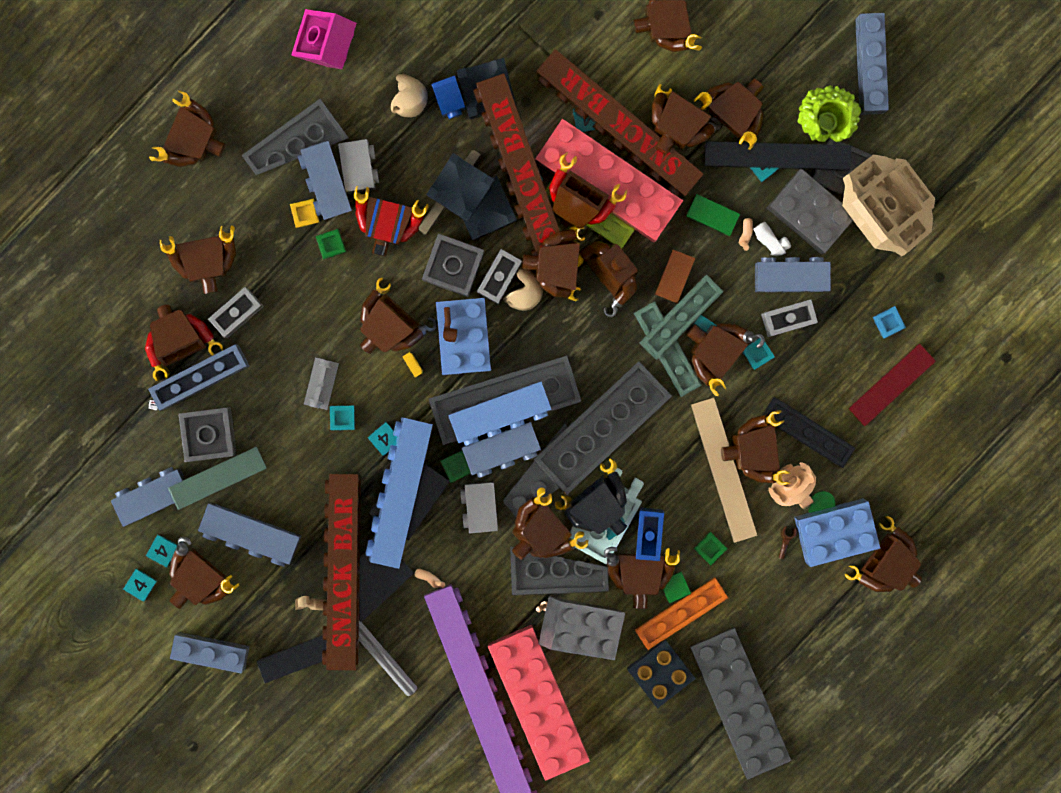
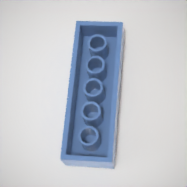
M401 418V422L396 421L393 436H397L395 446L390 445L387 458L392 461L390 469H385L382 483L386 484L384 493H379L376 506L380 508L378 517L374 516L371 526L372 532H375L373 541L368 540L365 552L366 556H369L371 563L398 569L400 567L433 424L407 418Z

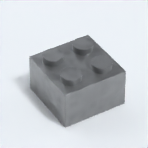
M438 234L422 281L468 297L484 250Z
M231 407L179 414L185 462L237 455Z

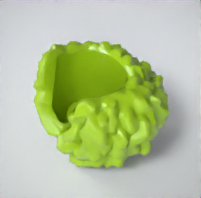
M831 85L825 88H816V90L808 91L806 97L802 100L797 122L802 125L804 133L810 135L811 140L826 142L828 138H831L835 142H840L843 139L849 138L857 130L861 108L854 101V94H850L849 91L846 92L844 88L840 89L838 86L833 88Z

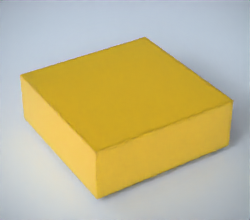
M314 199L290 204L296 228L320 223L313 204L315 202Z
M409 352L403 356L415 378L423 374V370L413 353Z

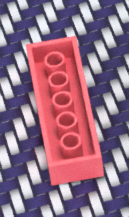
M564 119L560 121L535 158V162L555 175L557 169L561 168L560 158L562 155L568 152L566 156L568 163H571L572 159L577 156L576 164L568 168L567 173L572 171L608 194L609 200L612 197L614 186L620 184L616 193L623 195L627 190L625 200L615 204L616 208L611 213L653 243L658 239L683 202L682 199Z
M529 625L488 643V649L546 781L588 763L590 760L542 646L538 644L539 639L533 625Z

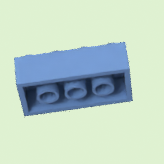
M538 382L448 416L458 443L464 442L465 446L478 442V436L487 433L488 437L502 433L501 428L510 425L511 429L524 425V419L533 416L534 421L548 416L547 411L551 410L542 382Z

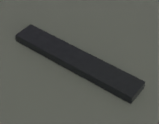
M706 141L705 167L851 170V145L755 143L752 149L749 150L750 144L747 142H742L740 145L739 142Z

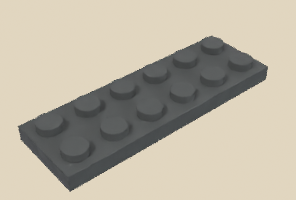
M564 356L429 398L443 445L457 441L448 415L538 382H542L551 410L547 412L581 402L568 357Z
M638 361L535 457L533 461L565 495H568L666 403L672 395Z
M730 628L691 645L692 653L746 779L748 780L790 762L791 758L735 628Z

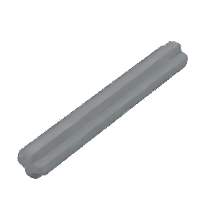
M359 621V641L407 696H411L417 690V686L363 623Z

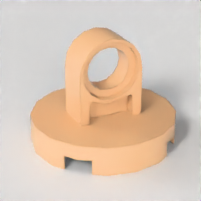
M799 463L800 466L794 467L792 464H788L781 468L780 471L784 470L791 473H784L782 475L783 482L791 483L789 485L773 483L771 488L769 487V493L774 501L781 506L799 504L805 510L813 503L809 495L816 485V476L805 463Z

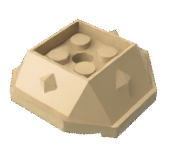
M872 155L843 178L845 190L842 206L875 249L892 251L903 256L932 232V209L934 208L935 198L907 160L898 158L894 160L885 156Z

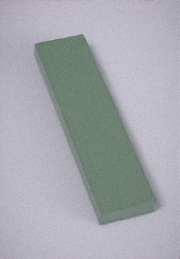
M705 275L639 343L657 360L724 291L708 275Z
M655 301L633 313L645 335L664 318ZM676 340L659 357V360L678 394L682 397L702 386Z
M254 447L169 487L168 490L177 509L180 510L267 468L257 447Z

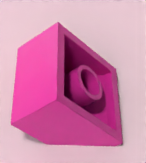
M305 9L291 56L326 67L343 69L357 23L336 13Z

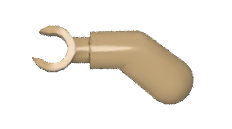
M301 596L295 600V610L309 607L311 610H323V602L327 600L309 599V596Z

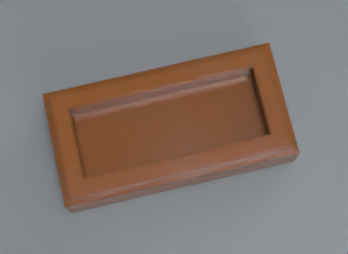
M672 250L655 295L678 303L695 258Z

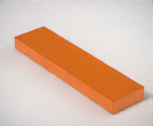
M714 577L634 630L647 650H649L728 599V596Z

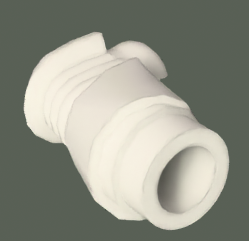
M765 221L753 229L757 239L771 251L770 255L781 256L786 254L785 250L791 248L789 240L786 237L778 240Z

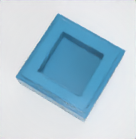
M895 306L872 317L883 339L906 328Z

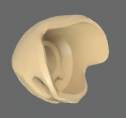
M398 74L396 80L398 81L400 92L391 102V111L402 117H416L424 110L427 104L428 93L426 87L414 77Z
M520 267L516 275L524 283V286L509 292L504 296L503 300L516 310L528 311L540 302L543 288H541L539 281L536 280V275L531 270Z

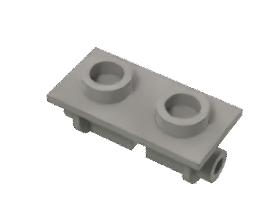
M315 357L304 401L305 405L328 409L339 363Z

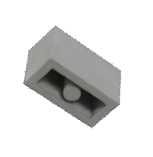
M367 139L339 143L345 192L347 194L354 193L356 186H358V192L366 191V187L369 190H376L375 184L379 183L378 171L372 168L371 161L376 159L374 145H369Z
M501 249L477 293L499 304L522 261Z
M244 287L208 320L224 338H228L264 306L248 288Z
M811 299L761 314L767 337L818 323Z
M494 481L465 484V489L460 490L461 503L467 506V513L463 514L464 528H468L469 533L498 531Z

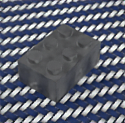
M802 169L796 172L767 207L770 212L820 254L826 253L853 221L842 206L843 204Z
M549 597L538 644L550 650L615 660L625 613L611 607Z

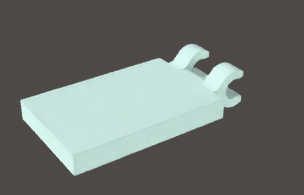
M619 468L615 471L618 472L619 476L623 473ZM634 478L629 489L625 488L627 503L625 505V514L622 517L627 528L642 503L636 497L644 483L637 478ZM572 526L570 530L572 536L570 538L574 539L575 534L579 531L584 532V536L577 540L579 542L588 540V546L579 550L607 565V557L604 554L606 548H617L627 528L620 535L608 540L606 537L607 529L605 533L597 534L595 531L589 532Z

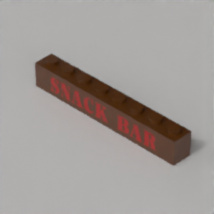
M556 49L536 71V75L539 77L537 81L543 87L554 89L557 92L555 96L567 105L569 102L576 108L574 112L580 118L586 120L588 117L595 124L592 127L599 134L604 136L606 133L613 139L611 143L620 151L625 149L631 154L629 158L636 165L641 167L643 164L650 170L648 174L655 181L660 182L662 180L668 185L666 189L677 197L680 195L684 198L703 176L699 169L674 148H671L667 155L660 152L655 146L661 137Z
M502 73L477 82V88L473 89L477 102H482L485 108V112L481 114L486 127L491 125L494 134L490 136L494 150L499 148L502 158L498 159L502 173L506 171L508 173L510 181L506 182L509 193L511 196L515 195L518 204L514 205L518 218H524L526 227L522 229L526 241L531 240L534 250L530 251L531 255H537L538 245L543 244L546 238L560 230L505 74Z
M329 474V480H325V494H329V504H325L324 510L325 518H329L328 528L324 530V541L328 543V552L324 553V567H328V577H324L323 589L327 591V601L323 602V615L327 616V626H323V640H327L326 650L322 652V664L326 665V670H358L361 475Z

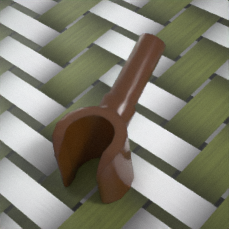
M445 307L443 338L445 341L456 342L458 329L450 328V307Z
M787 526L781 529L783 541L779 554L780 559L784 560L790 540L797 534L796 528L793 529L791 537L785 534Z

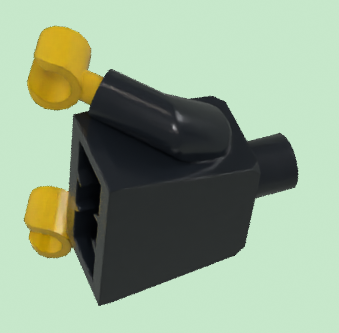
M609 458L611 467L606 470L603 463H600V469L608 473L607 477L603 474L573 500L567 495H561V498L565 501L564 506L560 502H555V507L558 510H564L565 516L575 528L589 532L595 531L597 534H601L607 528H610L616 535H620L627 528V525L620 519L625 514V505L627 503L625 487L618 472H615L617 464L614 460Z

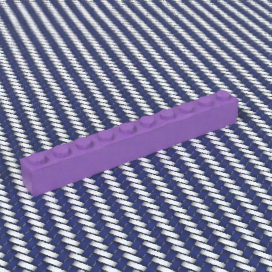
M449 584L444 588L426 593L424 598L500 793H538L537 790L532 791L529 782L533 780L528 767L523 769L520 760L524 759L520 746H514L512 737L515 736L511 723L506 724L503 715L507 713L502 700L497 701L494 692L498 690L493 677L489 679L485 671L489 669L485 656H480L477 647L480 646L476 633L471 634L468 627L469 624H472L467 610L462 611L459 602L463 601L459 589H454L452 584Z

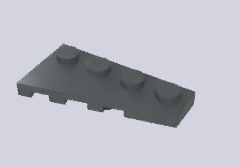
M319 99L245 152L242 157L255 175L298 159V155L302 154V148L327 140L330 145L348 139V136L322 100Z
M565 423L559 429L556 435L551 439V441L547 444V446L550 443H552L564 430L568 428V426ZM533 462L506 495L503 502L513 515L517 517L519 507L532 497H537V490L539 488H545L546 492L541 497H547L559 489V487Z
M510 547L512 596L609 592L608 567L558 556L540 558L532 556L530 553L523 560H520L512 552L514 547Z

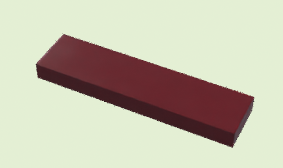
M917 344L859 397L848 410L863 426H866L936 361L921 344Z

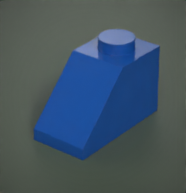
M455 76L432 84L442 117L448 116V119H454L461 116V111L466 109Z
M640 508L636 559L660 561L664 520L663 509Z

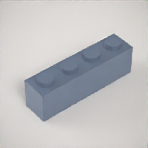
M885 13L860 14L856 18L860 115L884 114L889 110Z
M235 344L148 390L159 411H163L250 366L240 346Z
M212 502L208 503L198 529L199 532L203 533L202 537L208 540L216 541L217 538L226 541L225 545L230 548L239 550L240 547L249 550L248 554L258 558H262L263 555L272 558V563L283 567L285 563L289 565L292 563L301 539L299 534Z

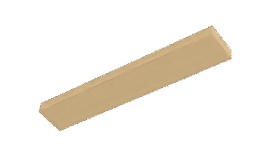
M710 398L691 404L733 542L757 536L734 460H722L721 448L729 446L715 399Z

